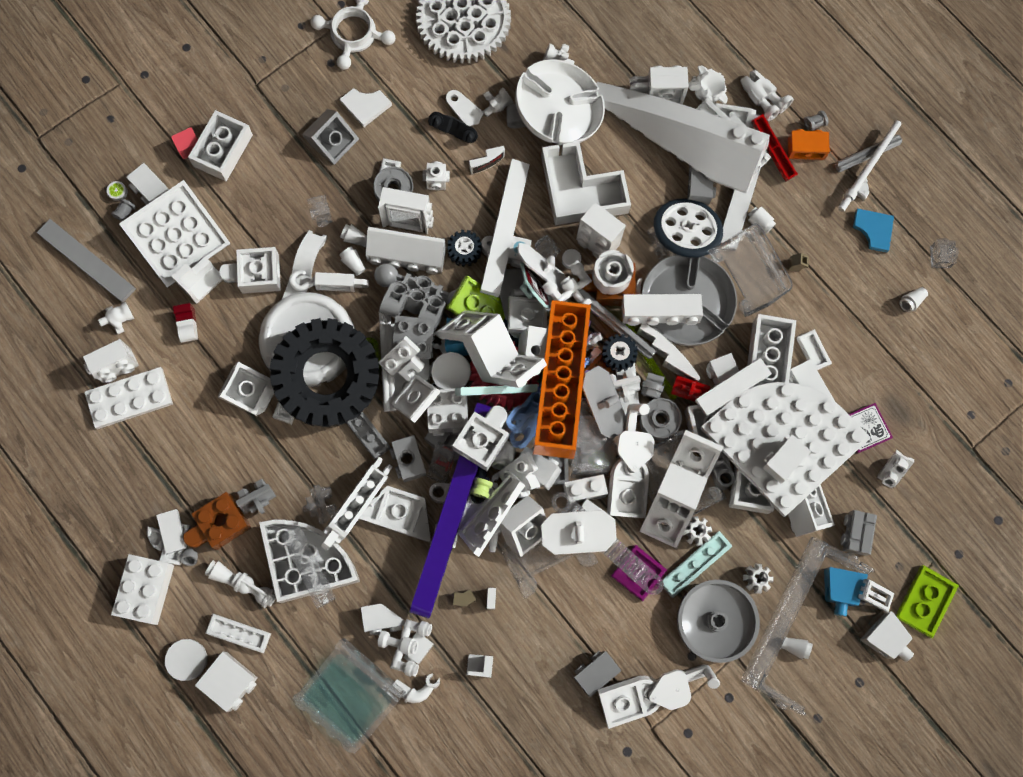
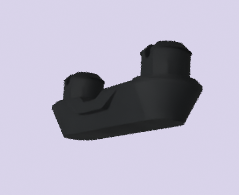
M433 112L429 116L428 123L430 126L449 133L460 140L474 143L478 138L477 131L461 120L440 112Z

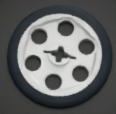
M687 198L675 199L662 205L654 217L653 227L656 237L667 250L674 254L688 258L702 257L716 250L721 244L723 238L721 220L709 206L702 202L688 200ZM682 210L686 213V215H679L677 211ZM701 215L704 217V220H698L695 216ZM665 221H673L675 225L669 226ZM702 230L710 231L711 235H705ZM672 236H679L681 241H675ZM696 240L700 245L695 246L690 241Z

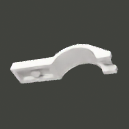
M311 230L307 232L297 250L292 273L297 270H303L306 274L304 276L298 275L295 278L296 284L303 285L312 279L315 259L319 250L324 246L327 235L319 236L313 234ZM288 282L283 298L296 293L307 292L308 289L296 291Z

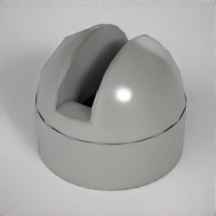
M192 548L184 550L180 560L184 565L194 566L198 560V553L196 550L193 551Z

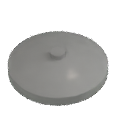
M709 580L693 587L682 599L677 613V626L683 643L694 655L709 662L725 663L742 657L754 645L759 633L760 620L755 602L743 588L726 580Z

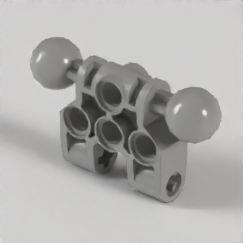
M387 263L379 265L374 273L377 284L382 287H389L379 309L380 313L395 318L396 315L400 316L403 310H408L410 313L419 314L418 318L435 319L434 332L436 331L443 316L445 304H449L456 290L450 293L443 291L444 286L434 285L435 283L427 276L412 277L409 273L406 276L399 275L397 269Z

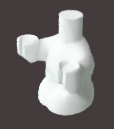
M549 43L543 60L555 59L572 64L575 62L568 59L569 53L566 52H568L569 46L566 44H562L561 49L557 50L554 45Z
M504 88L500 89L496 97H493L489 91L483 94L490 103L489 107L483 110L487 117L492 113L503 111L506 106L514 103Z
M124 302L118 307L113 308L110 306L106 308L105 317L98 319L101 326L111 324L115 327L117 334L125 332L121 323L133 320L134 317L127 303Z

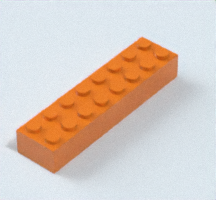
M556 300L551 302L544 359L547 365L543 368L533 450L535 455L574 459L591 305Z

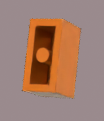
M796 129L792 130L788 137L789 159L825 160L830 153L829 132Z

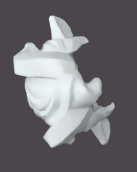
M702 65L698 66L699 75L697 77L693 76L692 80L688 83L689 89L695 91V95L702 102L708 98L714 104L718 100L726 104L728 98L725 94L727 88L724 76L712 69L707 70Z

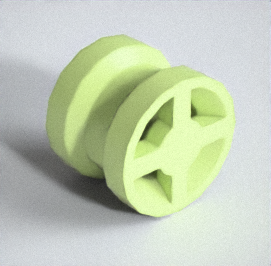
M474 477V487L470 490V494L488 499L490 496L489 489L492 488L493 483Z

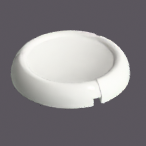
M552 59L534 63L527 68L526 73L523 72L516 87V107L525 126L540 139L556 145L574 142L581 143L590 138L600 127L605 111L603 96H598L597 94L599 87L584 70L566 61Z
M312 292L296 293L277 302L268 311L260 327L259 349L267 368L270 370L271 359L274 357V350L277 344L282 342V337L288 331L292 332L296 329L295 326L303 322L305 324L309 323L312 319L321 318V320H328L330 318L337 319L341 323L346 322L354 328L347 311L330 297ZM317 353L310 357L304 366V381L308 387L320 386V383L325 381L328 383L337 378L346 369V365L334 353Z

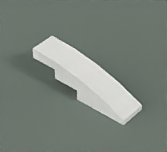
M641 324L637 334L651 341V347L656 351L655 353L666 359L662 366L681 377L698 382L700 376L684 355L658 331L647 324Z

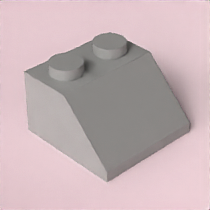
M327 109L302 134L309 144L333 165L359 140L340 114L330 109Z

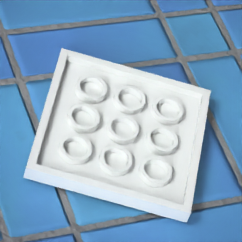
M184 180L119 223L167 288L176 282L172 276L182 266L188 264L193 268L204 257L209 259L231 244Z

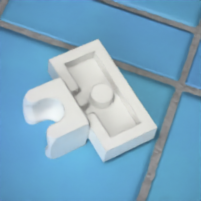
M407 336L378 362L391 376L398 372L407 381H410L414 376L415 372L413 370L419 373L424 367V363L416 356L420 349Z
M530 452L523 453L498 472L502 481L510 473H513L525 485L518 496L519 498L529 496V490L540 488V484L533 474L538 470V467Z

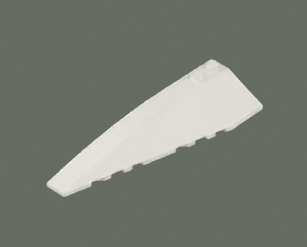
M596 83L599 87L597 94L598 96H603L605 110L611 111L617 118L626 121L632 128L639 130L645 137L666 151L676 155L682 162L685 161L691 165L697 172L703 173L709 180L747 193L769 145V134L663 98L610 84Z

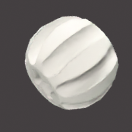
M694 516L691 518L692 522H689L683 536L687 535L689 537L687 540L689 544H692L694 540L696 546H702V540L705 542L710 540L711 537L707 532H712L711 526H706L708 521L705 518H702L700 522L698 516ZM696 527H698V531L701 532L698 535H696V531L693 530Z
M755 564L754 568L749 566L745 570L748 575H743V581L746 580L748 582V585L745 587L749 591L754 588L755 594H761L762 589L767 592L771 588L768 582L773 583V577H769L768 573L771 570L767 566L763 570L762 564ZM756 575H759V579L761 580V582L757 583V578H755Z

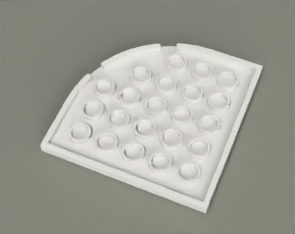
M789 382L766 383L750 388L732 399L701 426V430L714 443L723 446L722 452L783 517L789 514L871 438L830 397L808 386ZM794 435L811 452L786 481L780 484L762 468L766 464L764 459L771 452L775 454L779 450L777 445L784 437L788 439Z

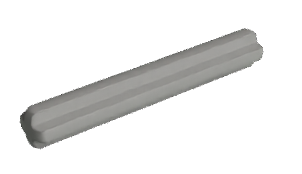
M895 135L884 152L902 143L900 135ZM881 142L838 161L835 164V168L838 172H842L870 159Z

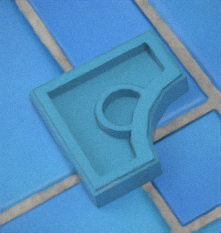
M857 208L853 228L865 235L869 249L886 253L889 251L894 216Z

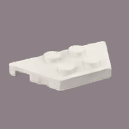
M386 486L370 502L359 518L360 520L429 543L431 540L425 498L390 486Z

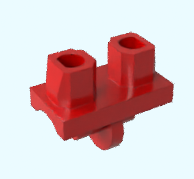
M677 375L671 394L695 402L697 398L708 392L711 386Z

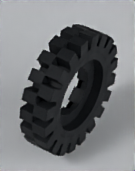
M321 318L312 319L309 323L305 324L303 322L295 326L296 329L292 332L288 331L282 337V342L277 344L274 350V357L270 363V381L277 400L291 416L311 426H339L352 419L354 420L369 406L378 387L379 364L372 344L367 341L366 336L361 331L355 330L352 325L346 322H338L337 319L328 318V320H321ZM317 353H334L346 365V381L342 388L333 394L322 395L315 393L304 381V366L308 359Z

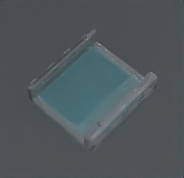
M343 638L339 640L335 645L334 651L301 691L294 695L292 699L300 710L306 711L311 715L310 718L314 723L321 724L330 737L333 739L337 738L347 752L355 754L401 700L406 691L348 640Z

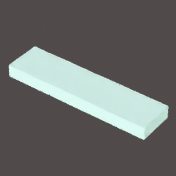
M527 384L520 388L511 386L455 388V395L530 393L538 391L537 384Z
M718 531L708 542H705L659 582L671 598L675 597L727 552L732 545Z

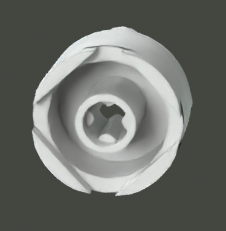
M618 250L605 251L598 257L594 265L592 278L595 286L603 294L614 295L623 292L629 286L633 276V262L629 256L620 253Z

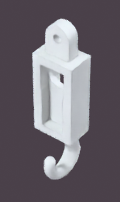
M297 270L289 278L291 287L296 291H304L315 286L316 290L355 292V288L369 287V280L355 279L354 274L315 272V276L303 285L296 284L295 278L298 275L304 276L306 274L305 271Z

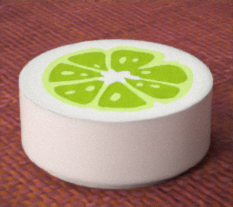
M114 181L108 185L107 194L112 200L119 201L120 198H126L128 191L122 182Z

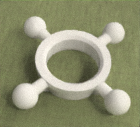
M355 0L357 3L356 7L350 6L339 10L333 19L329 21L324 20L320 15H315L311 18V26L316 30L330 29L334 44L343 50L342 55L336 61L337 66L342 70H346L351 66L350 52L354 53L365 50L373 43L374 39L381 40L385 45H392L395 42V34L392 31L386 30L383 33L376 31L373 19L363 10V7L368 4L369 0ZM355 16L365 20L369 28L363 38L356 41H347L338 35L337 27L343 19Z

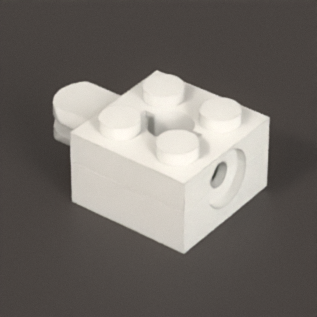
M679 65L673 67H650L648 76H633L630 78V90L683 105L689 88L688 69Z
M275 247L236 250L237 263L223 264L220 267L219 273L224 282H238V288L242 294L281 291L279 254Z
M493 406L485 418L474 411L453 443V450L485 471H488L509 438V433L502 429L507 420L506 410L501 406Z

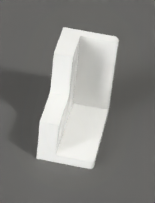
M206 257L193 268L185 264L172 276L180 288L196 304L223 280L219 271Z

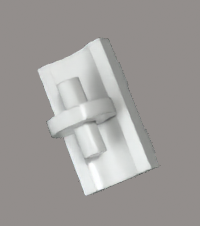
M633 370L625 371L623 379L620 380L616 379V375L610 374L618 397L623 398L624 403L629 402L628 396L635 395V392L640 391L641 380L639 376L635 375Z
M896 450L879 472L877 478L882 480V483L889 488L895 487L913 465L914 459L906 457Z

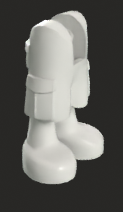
M755 69L750 72V78L744 76L740 80L743 89L748 93L756 106L761 105L767 121H771L779 113H783L794 100L790 95L783 98L779 97L775 93L777 88ZM766 99H769L773 103V105H771Z

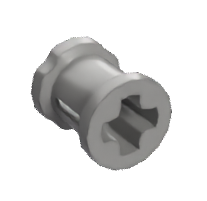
M822 110L812 117L807 116L804 118V126L807 131H813L821 126L825 127L829 122L826 113Z
M120 198L118 207L111 213L114 218L121 222L128 217L132 209L136 208L133 203L124 198Z

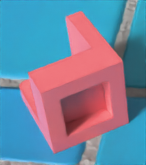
M192 127L171 137L182 159L188 158L198 141Z

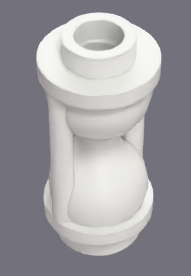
M238 572L231 582V587L234 588V591H239L242 594L252 593L256 601L263 608L271 607L276 600L274 589L256 587L253 579L247 573L242 574Z

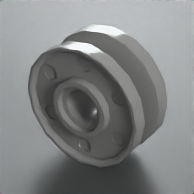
M396 166L386 167L375 177L373 190L378 202L380 201L382 188H388L390 184H396L398 190L413 191L412 178L402 168Z
M657 398L648 402L647 405L650 408L648 414L640 415L639 418L641 430L644 433L651 434L656 441L668 440L676 434L681 426L682 415L680 409L674 402L665 398ZM656 416H663L665 423L659 424L656 421Z

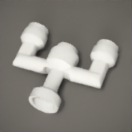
M578 260L569 268L573 275L578 276L579 282L568 276L561 282V288L564 290L562 294L557 290V285L552 280H549L542 286L544 292L550 295L553 300L566 301L572 294L580 304L590 305L592 303L590 298L585 299L578 291L592 282L591 278L584 271L583 264Z
M406 619L401 639L390 637L389 632L382 631L378 638V647L385 648L388 645L397 647L390 668L402 671L406 676L415 677L418 673L419 665L412 661L403 662L401 659L403 654L411 655L417 651L418 642L409 638L411 630L417 632L420 636H429L432 624L425 621L415 622Z

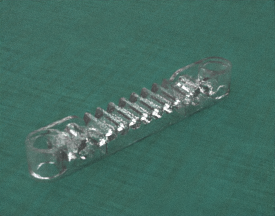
M556 492L551 498V505L558 513L586 511L565 492ZM561 496L567 500V504L562 508L556 505L557 498ZM618 539L607 551H602L605 556L648 594L657 595L663 590L664 583L661 577ZM650 579H656V587L652 589L648 588V581Z

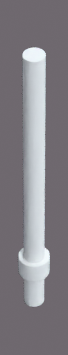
M894 121L852 187L847 189L844 199L838 207L839 211L844 212L850 202L854 201L858 195L857 191L902 123L900 121Z

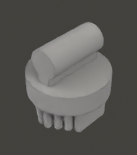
M648 372L646 381L642 383L641 394L654 399L660 398L664 389L662 384L665 377Z

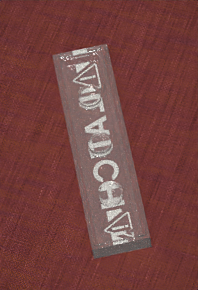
M299 525L281 534L316 608L318 609L336 600L301 526Z

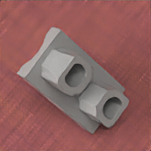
M263 479L255 482V491L249 493L247 489H242L237 492L238 500L236 503L244 514L249 511L253 513L257 510L261 514L265 513L264 506L270 504L269 501L276 497L275 492Z

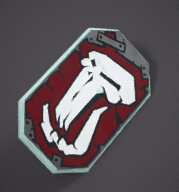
M521 262L524 282L520 289L529 299L536 297L545 308L550 309L549 300L542 288L541 280L530 268Z

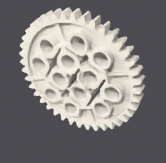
M419 0L416 24L420 38L424 40V45L428 44V49H433L434 54L440 52V58L446 55L447 61L453 57L454 63L457 59H460L461 63L464 62V59H467L468 63H470L471 58L478 62V56L484 59L485 53L491 56V50L496 52L497 47H501L502 42H505L510 29L511 10H509L507 0Z

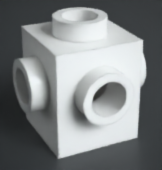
M438 161L427 163V170H423V181H426L427 189L446 190V182L450 181V171H446V164Z

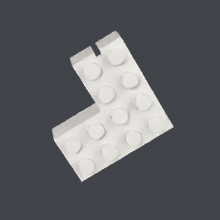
M580 142L563 144L562 156H559V145L542 147L541 158L555 225L580 222V219L594 202L613 216L629 213L631 202L624 170L586 176Z

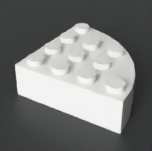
M289 520L259 522L277 602L284 603L360 582L354 564L339 544L334 542L328 550L320 546L327 537L323 534V531L306 523ZM294 530L296 535H290L289 532ZM303 545L301 550H305L306 552L298 555V553H300L301 551L300 549L296 550L295 548ZM305 555L309 556L310 562L308 564H302L301 557L303 558L302 561L304 563H307L308 558ZM311 564H312L315 570H313V568H312V569L306 571L305 569L311 567ZM317 573V577L311 582L312 578L308 574ZM313 583H314L315 587L318 586V585H320V584H322V586H320V587H318L317 589H315L314 586H313Z

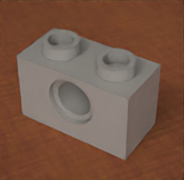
M414 435L391 442L393 448H390L392 459H397L398 466L395 467L398 479L402 478L404 482L427 476ZM405 455H410L413 457V460L409 464H404L402 458Z

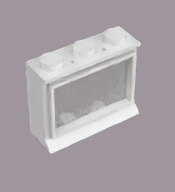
M386 187L382 188L378 209L383 228L389 225L418 232L425 231L428 234V230L433 227L434 222L429 195Z

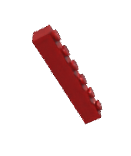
M764 114L753 119L751 123L755 130L770 135L767 151L785 182L797 176L798 173L768 124Z

